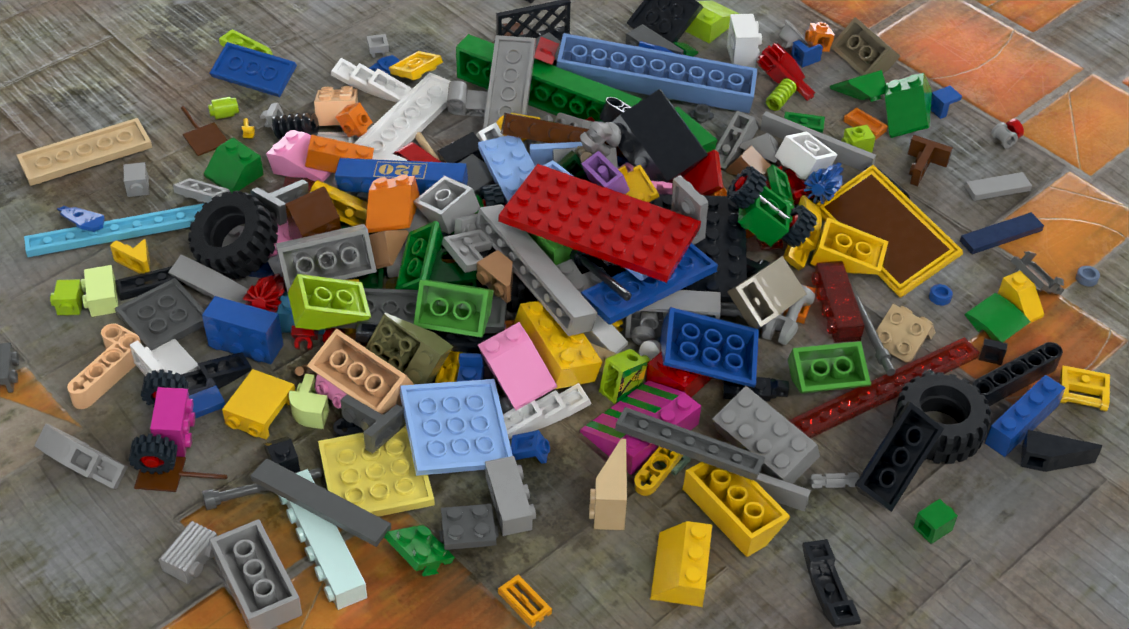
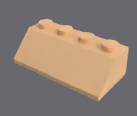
M337 328L307 365L308 368L341 391L380 414L388 412L396 404L399 406L402 404L400 398L401 385H414L407 375Z

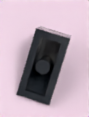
M286 436L263 443L269 460L294 473L300 472L298 456L291 438Z

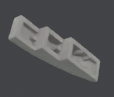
M183 255L179 256L168 272L171 276L205 296L209 295L212 298L217 296L242 304L247 302L243 300L248 290L246 287Z

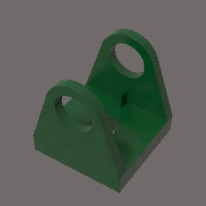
M445 248L437 253L430 280L477 287L476 271L465 273L457 262L445 263L442 261L441 258L449 254Z

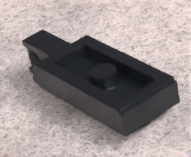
M756 377L755 388L747 386L766 402H770L771 399L777 397H788L789 381L776 380L774 378ZM723 380V399L732 400L745 385Z

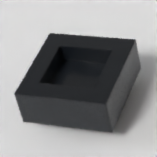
M984 338L979 360L1002 365L1008 343Z

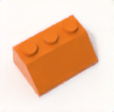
M311 134L305 167L336 173L340 158L372 159L374 148Z

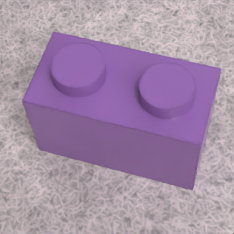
M599 151L581 163L588 179L592 183L622 194L630 191L624 175Z

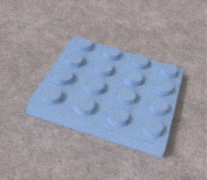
M494 379L400 386V398L404 408V418L416 476L485 470V461L513 456Z

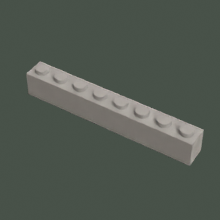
M500 204L479 208L475 224L476 228L482 229L493 242L492 246L495 250H499L513 261V271L566 334L571 336L592 331L597 316L596 310L526 231L498 222L499 214L504 206Z

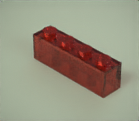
M843 261L816 263L815 272H812L811 276L812 284L816 285L817 299L822 303V315L827 319L828 333L832 334L834 343L861 341L865 325Z

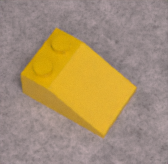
M827 218L821 229L810 264L829 272L879 275L888 241Z

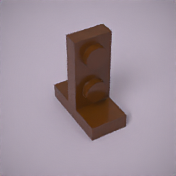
M913 135L908 155L916 157V164L913 163L909 171V175L912 176L910 184L919 185L930 163L947 167L953 147Z

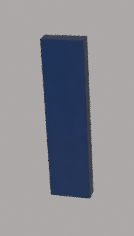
M1030 212L961 235L960 242L971 254H975L1041 232L1044 225Z

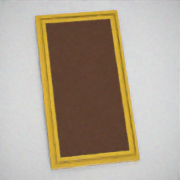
M874 165L841 186L830 201L826 200L823 204L820 201L816 204L821 210L824 221L830 218L888 241L882 269L878 276L899 298L963 255V250Z

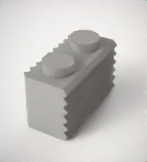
M191 521L159 558L162 571L189 584L194 577L196 578L200 575L206 561L214 557L210 539L216 537L217 534Z

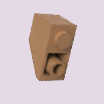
M496 250L477 262L476 275L482 285H486L489 289L494 290V294L508 303L511 301L513 261L499 250Z

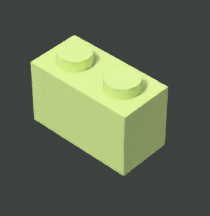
M112 265L84 269L85 279H81L83 293L86 292V295H82L84 308H89L91 317L116 313L115 308L118 307V297Z

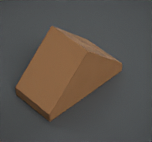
M751 145L726 169V173L738 175L746 167L753 166L766 177L768 175L767 168L771 165Z
M407 230L382 231L369 235L376 269L394 264L408 237L409 232Z

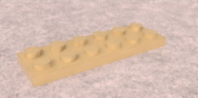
M135 118L18 154L17 158L29 185L32 186L152 148V144L139 119Z

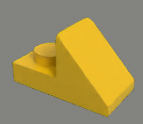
M143 239L134 248L117 240L110 245L115 262L139 274L150 272V259L146 239Z

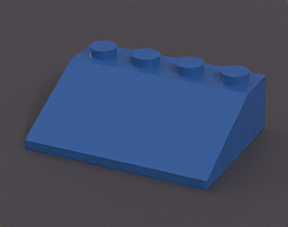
M670 307L661 329L660 343L663 365L755 388L759 329Z

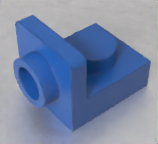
M460 353L457 382L483 380L485 371L483 355Z
M536 430L513 435L511 451L515 460L536 456L540 463L543 464L547 462L550 444L541 432Z

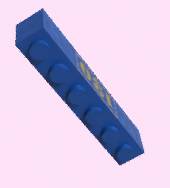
M340 158L335 173L337 188L345 192L369 193L371 184L376 179L382 177L392 179L400 175L415 176L419 195H422L444 176L464 185H467L468 182L466 163Z

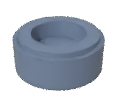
M1091 266L1080 267L1076 274V280L1081 285L1087 287L1095 286L1100 278L1099 271Z

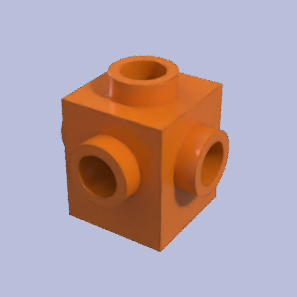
M810 23L809 29L805 32V41L809 47L821 44L823 52H830L835 35L826 23Z
M360 102L347 105L335 116L348 137L364 135L368 131L367 128L373 123Z

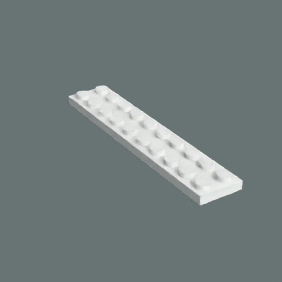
M432 73L427 74L354 144L374 148L372 159L381 160L388 152L394 154L395 151L410 143L415 138L417 132H422L448 107L447 96L449 82L451 81ZM332 173L323 183L337 188L335 173ZM346 192V193H348V194H350V195H352V196H356L359 192Z

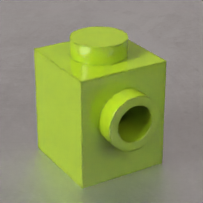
M868 125L845 129L841 141L872 153L876 137Z
M80 279L57 280L55 291L50 296L51 306H55L57 315H81L82 295L84 293Z

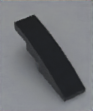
M243 352L198 363L196 371L180 374V377L184 376L186 378L185 381H188V393L190 396L213 386H217L220 389L250 372L252 367Z

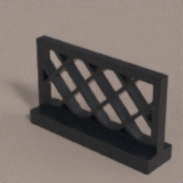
M557 0L496 13V35L504 36L506 32H509L514 37L538 38L549 32L559 41H562L563 33L570 34L571 1ZM565 6V9L560 14L555 12L559 7ZM542 10H547L548 12L542 18L537 16ZM523 14H529L530 16L524 22L519 19ZM553 14L557 18L549 24L546 21ZM510 17L509 23L506 26L503 25L502 19ZM535 18L539 22L532 28L528 24ZM561 20L564 22V26L555 28ZM518 22L521 25L514 32L510 28ZM543 24L547 26L545 30L537 31ZM525 28L530 30L527 34L519 35Z

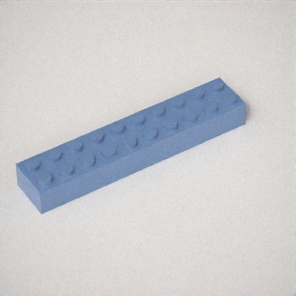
M563 33L556 65L558 68L615 89L651 95L658 89H661L668 99L705 104L750 113L758 69Z

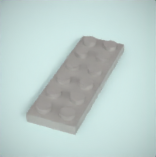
M496 35L483 129L497 122L504 113L527 115L536 38Z

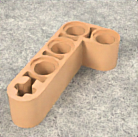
M108 324L103 327L101 335L106 350L68 383L67 388L75 408L86 409L90 407L136 366L130 344L137 340L140 342L137 334L118 324Z

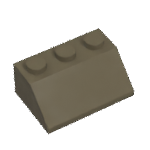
M856 17L831 45V48L862 76L880 70L886 72L900 57L896 51Z

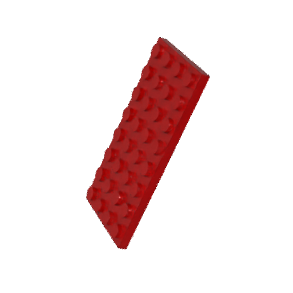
M537 164L498 217V222L666 283L701 227V221L540 164Z

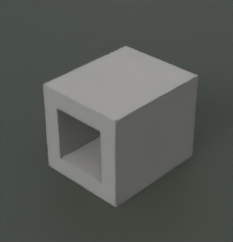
M145 162L124 165V184L128 197L149 195V177Z

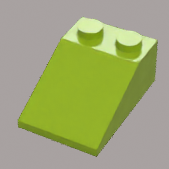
M697 1L704 8L685 32L710 44L729 29L730 15L739 13L714 1Z
M297 274L288 291L295 328L320 330L357 321H365L371 318L362 282Z

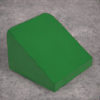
M673 42L674 45L684 50L683 55L694 57L698 54L696 49L685 43Z

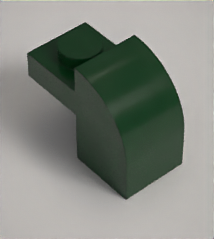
M571 150L557 162L574 177L591 182L583 169L580 158L574 151Z

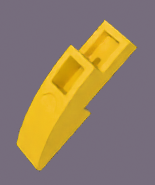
M804 195L801 197L798 205H803L816 215L817 224L814 226V231L810 232L809 238L806 237V241L804 243L801 242L800 246L793 248L787 245L783 256L798 271L805 267L810 251L816 249L822 226L820 208Z

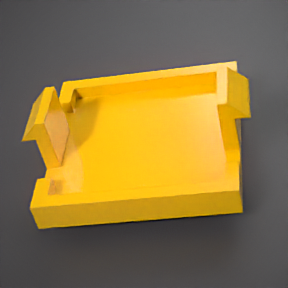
M625 165L618 168L624 175L630 189L626 195L645 202H650L660 197L641 165L634 167L630 172L627 171Z

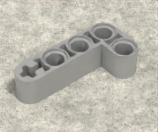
M451 81L449 82L447 96L448 111L454 115L485 117L488 91L468 90L466 83Z

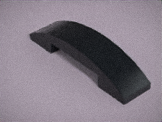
M828 539L803 542L804 557L815 594L831 625L834 628L860 624L861 619L853 600H848L834 566L835 556Z

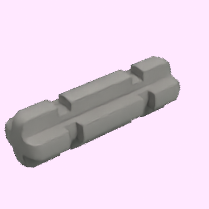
M850 472L848 475H845V473H824V476L822 474H812L810 483L812 488H822V486H825V488H843L845 485L855 487L859 474L856 472Z

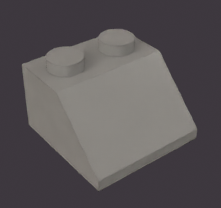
M446 176L442 177L413 201L430 222H439L441 231L448 234L455 231L456 218L473 215L480 208L473 188Z

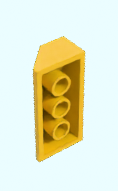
M704 462L698 463L685 472L682 489L746 557L767 546L790 519V515L754 480Z

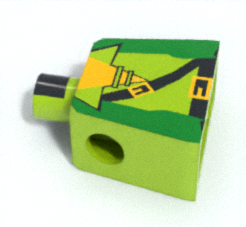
M632 349L606 358L599 392L612 403H618L643 384L645 371L651 360L646 355L640 356Z

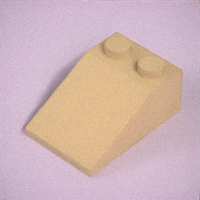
M626 439L619 441L596 477L595 489H590L589 519H594V529L624 530L627 505Z

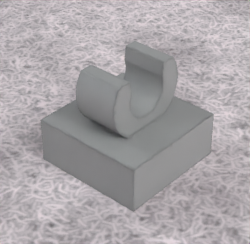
M386 34L367 36V44L372 57L375 58V53H382L383 57L386 56V52H389Z
M278 103L271 104L269 109L263 111L260 115V119L266 118L264 126L271 127L272 130L273 117L275 115L279 117L285 115Z

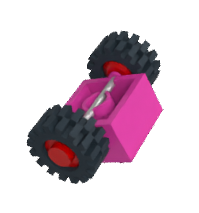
M160 369L159 372L153 370L152 373L148 372L144 376L141 397L143 401H146L147 405L153 404L154 408L150 427L151 434H148L147 437L144 434L140 435V438L135 437L132 440L129 454L130 465L134 466L136 470L141 469L143 473L146 471H150V474H154V472L163 474V471L168 473L174 469L176 456L185 457L186 449L191 448L192 433H189L190 427L195 425L193 399H189L188 381H185L186 378L184 376L180 377V374L177 372L172 374L173 371L168 370V373L164 372V369Z

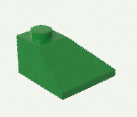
M882 70L830 85L831 90L859 100L869 99L870 102L882 99L881 95L885 94L886 88Z

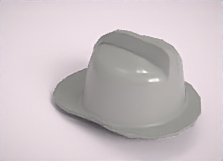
M785 20V26L779 33V37L783 41L782 47L792 49L793 42L797 40L807 45L808 43L799 30L788 20Z

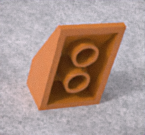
M400 175L392 179L382 177L372 182L368 194L366 217L368 233L410 228L417 210L413 201L420 196L415 176Z

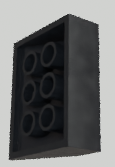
M658 89L623 112L611 122L615 123L621 130V140L618 148L634 167L641 165L651 181L672 183L673 186L674 178L680 175L684 177L709 156L661 89Z

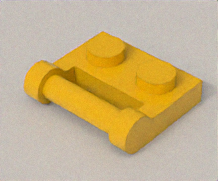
M1062 365L1060 384L1066 388L1060 403L1066 404L1071 402L1097 407L1100 411L1107 412L1110 403V374ZM1069 390L1100 396V398L1069 393Z

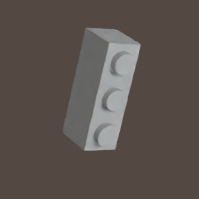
M514 456L485 461V477L502 535L506 536L532 530V520L536 519L534 505H529L528 499H530L528 485H523L522 479H524L522 466L516 464Z

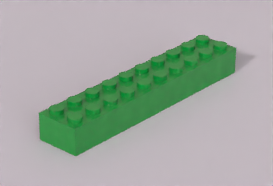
M468 34L456 46L457 78L488 89L494 43ZM534 59L528 101L529 106L555 116L558 113H564L584 120L592 116L594 121L603 122L600 119V114L607 97L617 98L631 107L642 101L639 97Z

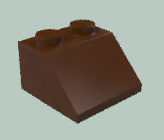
M324 186L285 204L289 236L293 240L341 229L340 217Z

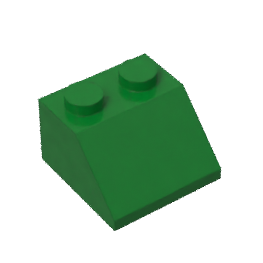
M234 137L216 148L204 172V176L219 187L229 189L231 193L243 189L264 175L261 156Z

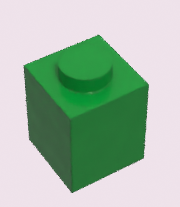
M938 499L918 512L913 528L930 544H933L953 530L958 515L950 506L946 505L941 499Z

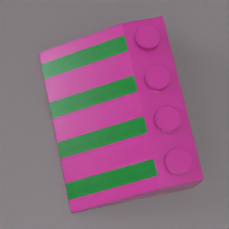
M648 380L580 429V433L609 457L619 441L626 439L627 472L632 475L643 467L659 446L615 430L616 422L624 408L627 407L692 430L699 424L701 405L685 392Z

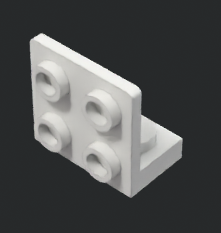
M176 339L152 351L148 347L144 348L138 340L130 344L134 363L145 376L148 372L152 373L153 370L159 372L160 369H164V372L167 373L168 370L173 371L172 374L176 372L184 374L196 371L198 368L197 362Z

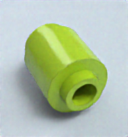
M229 96L214 99L208 105L210 116H214L215 120L233 117L239 113L236 97L231 98Z

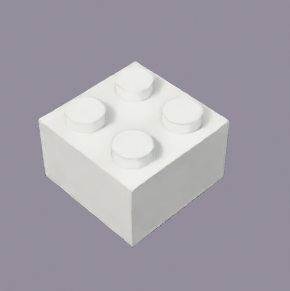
M753 14L730 15L727 48L731 64L756 67V60H759L758 57L760 56L758 45L762 44V34L758 33L759 24L758 21H755Z
M802 132L785 136L775 157L780 160L781 165L793 170L798 178L807 180L813 171L816 172L823 168L827 169L832 165L838 154L810 133Z

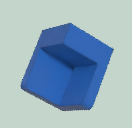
M800 40L793 42L791 56L803 68L821 60L823 46L818 44L808 48Z
M952 86L932 92L931 111L940 119L946 117L949 105L960 101L962 95Z

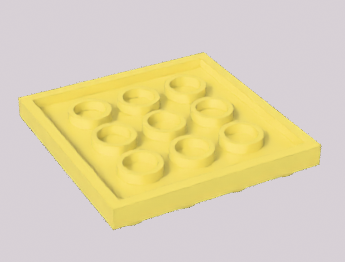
M406 426L373 454L365 450L363 433L318 441L328 491L378 517L435 505L428 475L416 476Z

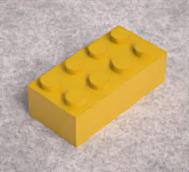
M539 301L520 304L514 325L520 322L557 385L555 389L574 386L577 383L595 382L602 365V360L585 334L580 333L568 336Z

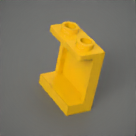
M252 369L222 409L225 424L232 429H239L253 437L267 440L270 424L285 404L290 405L289 391H295L294 384Z

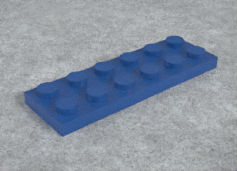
M691 243L667 283L652 277H647L640 281L628 270L613 276V279L631 293L632 297L629 301L621 298L604 282L582 291L581 294L596 310L597 314L610 325L717 272L718 264Z

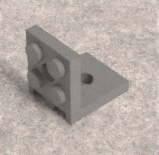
M680 175L673 179L671 211L701 221V227L691 242L694 245L705 239L708 201L705 196L700 195L694 189L690 182H687Z

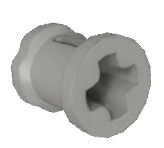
M1004 122L998 123L991 131V136L1001 141L1005 149L1012 147L1018 140L1017 134L1011 132Z

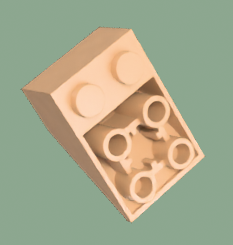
M342 86L341 89L322 87L321 90H318L314 105L319 126L340 125L335 116L347 105L358 103V89H353V86Z

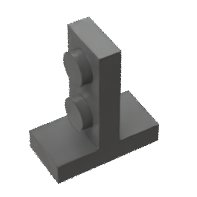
M303 179L271 193H267L258 187L251 190L252 196L256 197L269 210L278 225L287 223L285 204L309 193L308 182Z
M348 394L341 399L344 419L364 430L365 450L372 454L406 426L404 408L397 404L382 415Z

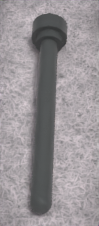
M321 468L308 470L312 479L323 476ZM254 483L221 492L208 489L202 491L207 511L216 509L217 505H221L223 501L267 491L268 489Z

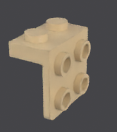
M892 304L876 330L884 348L892 356L905 363H910L925 339L931 340L936 333L930 320L925 317L919 318L913 315V312L904 306L898 307L895 304Z

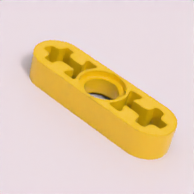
M659 446L635 475L634 488L636 492L643 496L653 494L684 455L672 451L669 458L667 456L669 450ZM657 461H662L667 466L663 470H657L653 467V464ZM650 477V485L645 484L642 486L641 481L646 482Z

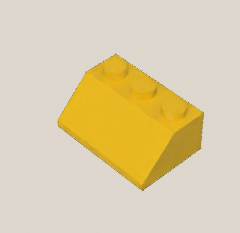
M686 521L659 532L650 600L703 607L712 533L711 524Z

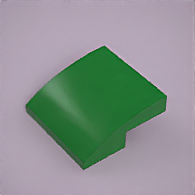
M997 293L992 294L964 314L978 332L984 329L992 340L999 342L1006 341L1031 322L1014 304Z

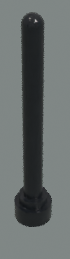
M575 249L571 251L570 259H572L575 265L585 266L625 301L631 299V293L590 259L589 254Z

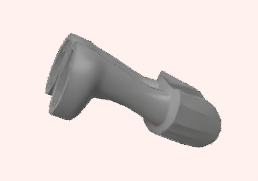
M595 121L590 125L591 128L587 132H583L580 135L583 148L592 155L599 151L606 157L611 151L604 142L606 141L612 147H617L621 140V130L615 123Z
M802 285L807 295L789 307L786 317L782 316L781 313L763 325L762 338L771 340L775 330L780 331L778 342L787 345L798 330L796 320L802 306H810L814 302L815 293Z

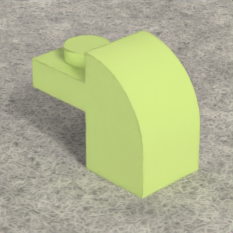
M305 374L303 382L298 384L297 391H289L292 416L296 422L303 426L324 429L329 413L327 395L316 394L314 388L316 382L315 375Z

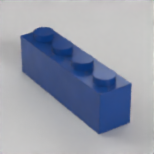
M1045 375L991 425L985 444L1006 457L1024 440L1027 430H1034L1059 406L1066 387Z

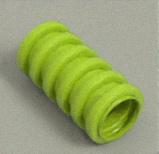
M783 79L766 98L767 107L773 111H779L795 93L796 84L791 79Z

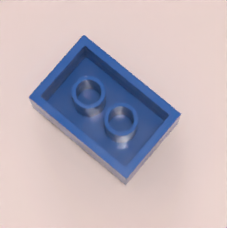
M215 296L202 314L208 346L213 349L233 354L243 352L247 358L254 359L257 362L272 364L284 345L278 313Z

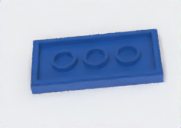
M227 42L211 69L210 75L220 80L280 97L297 65L295 62Z

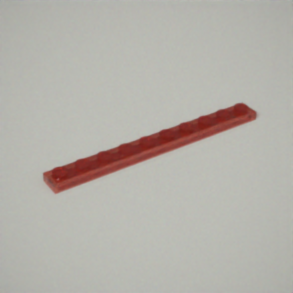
M964 337L896 369L895 374L892 376L885 374L871 381L870 386L858 387L788 421L811 439L898 397L903 386L910 382L911 379L917 376L921 378L926 373L935 375L936 372H944L946 374L977 359L980 352Z

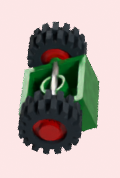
M753 166L746 167V169L741 171V174L738 173L737 178L733 179L731 182L733 184L728 188L727 198L739 207L738 222L744 229L751 231L760 241L767 243L770 247L779 239H782L794 248L800 246L801 242L804 243L806 237L809 238L810 232L814 231V226L817 224L816 215L803 205H798L796 209H791L790 213L791 205L766 187L767 178Z

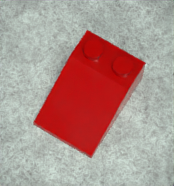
M662 351L647 365L646 382L649 380L685 392L691 398L713 378L663 365Z

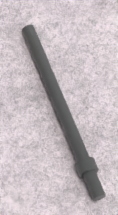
M846 280L843 285L876 351L877 361L880 365H883L886 374L892 376L896 372L891 362L892 357L889 351L884 348L852 281Z

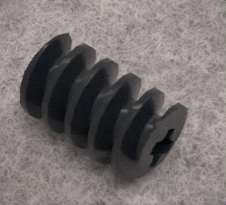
M307 112L303 116L300 113H297L295 116L289 114L288 117L286 115H281V117L275 115L272 119L273 132L279 141L290 130L316 136L319 131L318 118L315 113H312L311 116Z

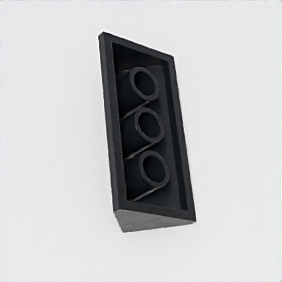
M908 401L855 483L858 492L892 512L944 428L912 402Z

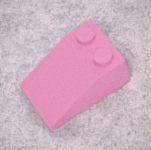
M290 130L266 153L273 174L324 182L332 173L305 167L311 135L305 132Z
M520 322L478 344L484 361L515 410L557 388L554 379Z

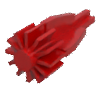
M773 43L772 47L769 45L762 51L758 57L760 60L757 63L775 82L781 83L783 79H791L796 84V90L807 101L814 97L816 92L803 81L805 78L804 73L796 60L778 43Z
M277 273L274 276L260 278L255 286L252 285L247 290V294L243 297V300L247 301L245 304L275 313L281 304V301L278 299L285 290L283 276L280 277V274Z

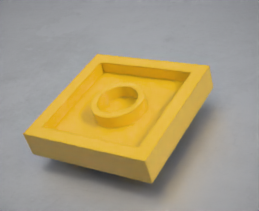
M417 51L390 66L389 70L391 75L416 80L421 78L423 73L435 70L438 65L443 63L441 55Z

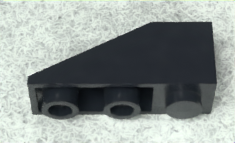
M1027 430L1022 443L1020 467L1047 472L1095 463L1102 445Z

